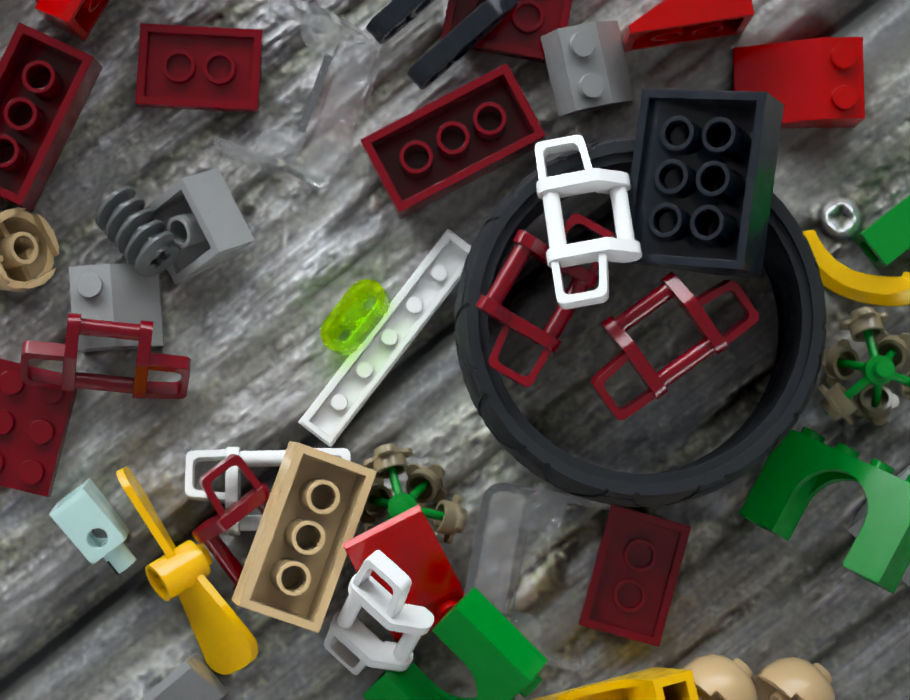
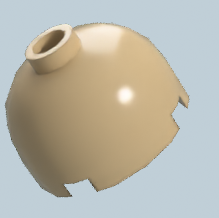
M16 207L0 212V290L21 292L44 285L54 275L56 268L52 269L54 257L59 255V245L54 230L45 218L38 213L32 215L28 211H23L26 208Z
M707 654L695 658L683 668L685 670H692L699 700H758L756 687L751 680L753 672L747 664L738 658L731 660L723 655Z
M785 657L776 659L763 668L752 680L759 700H835L834 690L830 684L832 683V677L821 664H812L802 658Z

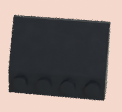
M642 89L630 175L631 189L628 191L635 240L640 242L642 257L637 261L627 263L720 276L762 278L784 104L768 92Z

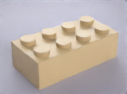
M289 441L231 601L246 609L319 633L347 557L342 543L354 537L377 471L299 442Z

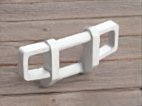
M581 135L538 142L535 145L539 178L536 182L538 198L543 200L549 249L546 251L547 266L552 268L558 304L562 309L566 310L604 303L609 298L608 261L627 263L637 261L642 257L640 242L636 241L627 193L631 189L629 174L623 171L593 168L584 138ZM569 150L580 152L585 170L548 177L546 168V157L548 155ZM590 192L609 194L617 238L603 237L567 244L560 198ZM599 262V286L595 290L575 294L565 293L561 268Z
M227 447V449L189 451L186 454L185 493L191 500L210 502L203 490H196L194 488L195 465L198 462L222 461L230 454H237L248 467H280L286 450L241 451L240 447ZM315 448L351 461L348 449ZM232 466L226 470L225 492L214 491L220 503H225V509L240 499L241 471L237 466ZM246 515L227 530L228 536L241 535V531H257L262 515Z
M376 550L364 560L357 574L352 577L348 585L349 595L341 611L335 613L330 622L324 647L354 675H358L367 666L398 672L407 670L413 660V650L420 637L431 629L434 623V615L423 606L404 604L412 585L410 577L383 552ZM372 571H375L392 587L393 595L370 576ZM361 607L387 630L402 632L403 635L399 642H382L356 618Z

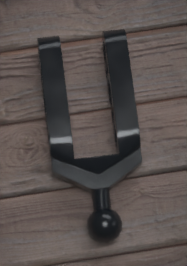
M392 0L372 18L366 29L379 44H383L395 36L434 0ZM486 0L425 53L409 69L407 75L421 90L428 87L497 27L517 7V0Z

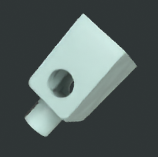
M91 478L57 502L49 515L92 565L101 558H104L116 575H118L137 560L123 543L129 533L128 527ZM92 529H102L108 536L106 538H98L94 535Z

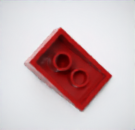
M664 0L628 26L622 42L624 52L742 34L754 15L752 0Z
M820 37L735 47L732 49L733 91L768 92L784 104L781 129L855 128L865 119L863 37Z
M419 504L342 543L357 572L365 559L376 550H380L410 577L412 585L404 604L423 606L434 615V623L428 633L466 595L453 566ZM372 571L370 576L393 595L392 587L375 571ZM390 631L396 643H398L403 633Z

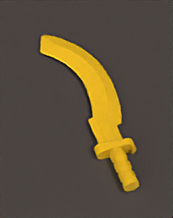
M815 230L802 231L810 244L818 264L824 287L840 296L861 303L878 306L910 305V272L905 271L902 276L893 277L877 276L855 271L837 261L826 250Z

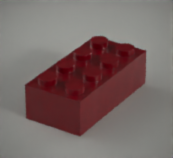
M20 22L0 60V198L33 212L103 67L93 56Z
M506 63L360 139L393 207L399 218L402 219L534 150L538 142L545 141L546 135L510 67Z

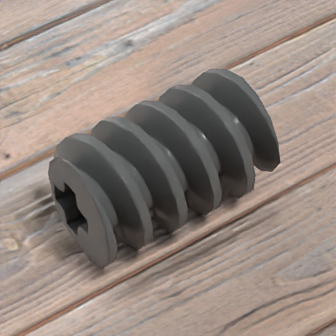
M127 185L114 191L102 202L97 211L95 222L101 230L105 231L107 238L115 243L118 251L125 254L126 260L129 264L135 266V270L140 276L153 277L164 271L176 260L180 253V247L171 246L175 239L174 234L170 231L163 232L165 228L163 221L154 220V211L150 208L144 209V199L135 197V189Z

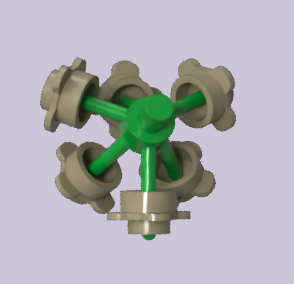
M861 307L852 311L849 315L850 319L842 321L839 325L841 330L850 331L853 341H866L870 358L865 362H859V356L854 349L850 348V342L842 338L838 339L831 348L824 349L821 365L825 372L824 382L832 387L828 390L823 384L819 386V390L825 396L821 401V405L825 409V414L830 415L836 421L843 417L852 425L855 423L854 418L851 416L853 414L854 416H863L871 420L872 424L876 427H883L888 424V416L891 411L898 409L900 404L898 396L892 394L883 384L891 380L902 384L901 394L903 398L910 400V334L889 335L883 326V323L889 320V314L886 312H875L873 307ZM858 370L862 371L863 378L848 390L839 383V380L853 378ZM898 370V371L901 372V373H905V372L908 371V373L904 376V375L899 374V373H897V372H895V371ZM860 392L859 399L855 400L853 397Z
M384 444L374 450V457L364 461L365 467L374 468L377 473L360 518L365 524L360 529H356L354 537L374 528L376 525L372 523L376 518L383 517L389 513V516L383 521L385 522L417 506V502L429 503L433 500L438 503L435 510L423 507L421 509L426 518L433 519V525L430 526L436 537L438 533L444 534V543L451 544L455 533H462L466 526L467 510L461 508L462 496L459 494H455L452 501L445 500L447 491L443 488L442 481L445 470L441 465L434 463L429 467L420 466L418 463H411L408 466L406 458L413 455L411 448L398 449L397 444ZM405 471L409 477L406 481L407 493H403L398 475ZM384 479H390L394 496H392L391 491L386 486H384Z

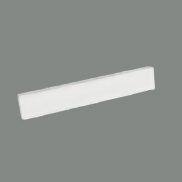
M450 229L446 230L298 421L299 424L329 447L334 445L459 283L466 257L471 249L467 242Z

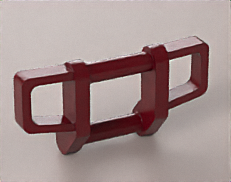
M578 213L572 214L564 224L565 235L573 227L581 226L600 238H615L614 233ZM519 229L513 239L515 243L513 250L487 295H481L475 307L503 325L489 357V366L527 388L534 383L550 353L555 354L562 343L559 337L576 308L565 310L558 304L544 330L501 305L530 255L547 265L546 251L549 249V246L530 233ZM593 262L589 270L581 265L561 268L562 274L572 279L565 293L575 294L586 292L587 288L593 289L599 278L596 275L599 269V262ZM510 329L544 348L532 371L527 376H522L499 362L498 356Z
M671 271L661 279L662 284L622 314L616 318L610 316L600 323L608 337L621 352L591 378V386L616 419L625 420L652 400H658L668 392L667 387L711 354L719 355L728 348V344L758 322V312L737 282L730 279L723 280L695 297L676 274ZM730 291L743 309L744 316L721 334L702 306ZM673 298L684 310L703 339L656 373L626 331ZM628 361L647 390L624 406L618 407L606 391L605 382Z
M68 313L65 344L40 341L23 342L20 381L23 384L66 392H74V388L129 393L132 394V398L183 399L187 396L191 359L186 356L151 353L153 321L141 320L140 324L85 319L81 318V314ZM79 335L138 341L134 377L76 372ZM29 360L63 361V372L33 368L29 365ZM148 370L181 374V379L177 382L147 381Z
M230 454L200 478L199 483L217 515L195 528L192 535L199 544H205L235 584L233 587L235 591L243 567L220 538L219 534L227 531L256 508L263 515L271 491L265 483L259 482L239 455ZM237 466L253 489L224 510L212 489V482L230 467Z

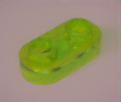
M363 279L354 283L321 326L320 335L325 346L339 355H348L355 352L387 313L390 305L387 291L377 281L372 279ZM370 298H375V305L372 308L365 309V302ZM344 330H350L349 338L345 341H340V334Z

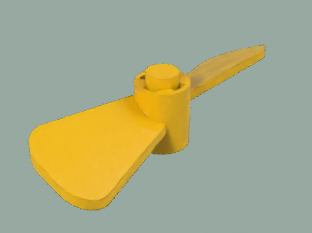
M127 466L116 471L122 488L165 553V555L145 567L146 576L154 591L164 601H170L178 595L205 661L213 671L222 675H228L253 662L258 655L257 640L206 578L211 573L210 565L212 564L211 555L206 547L199 543L196 545L191 540H187L176 547L134 473Z

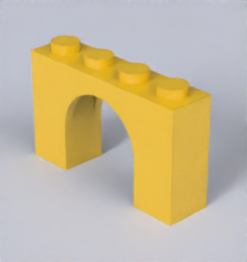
M652 667L532 700H699L692 670Z

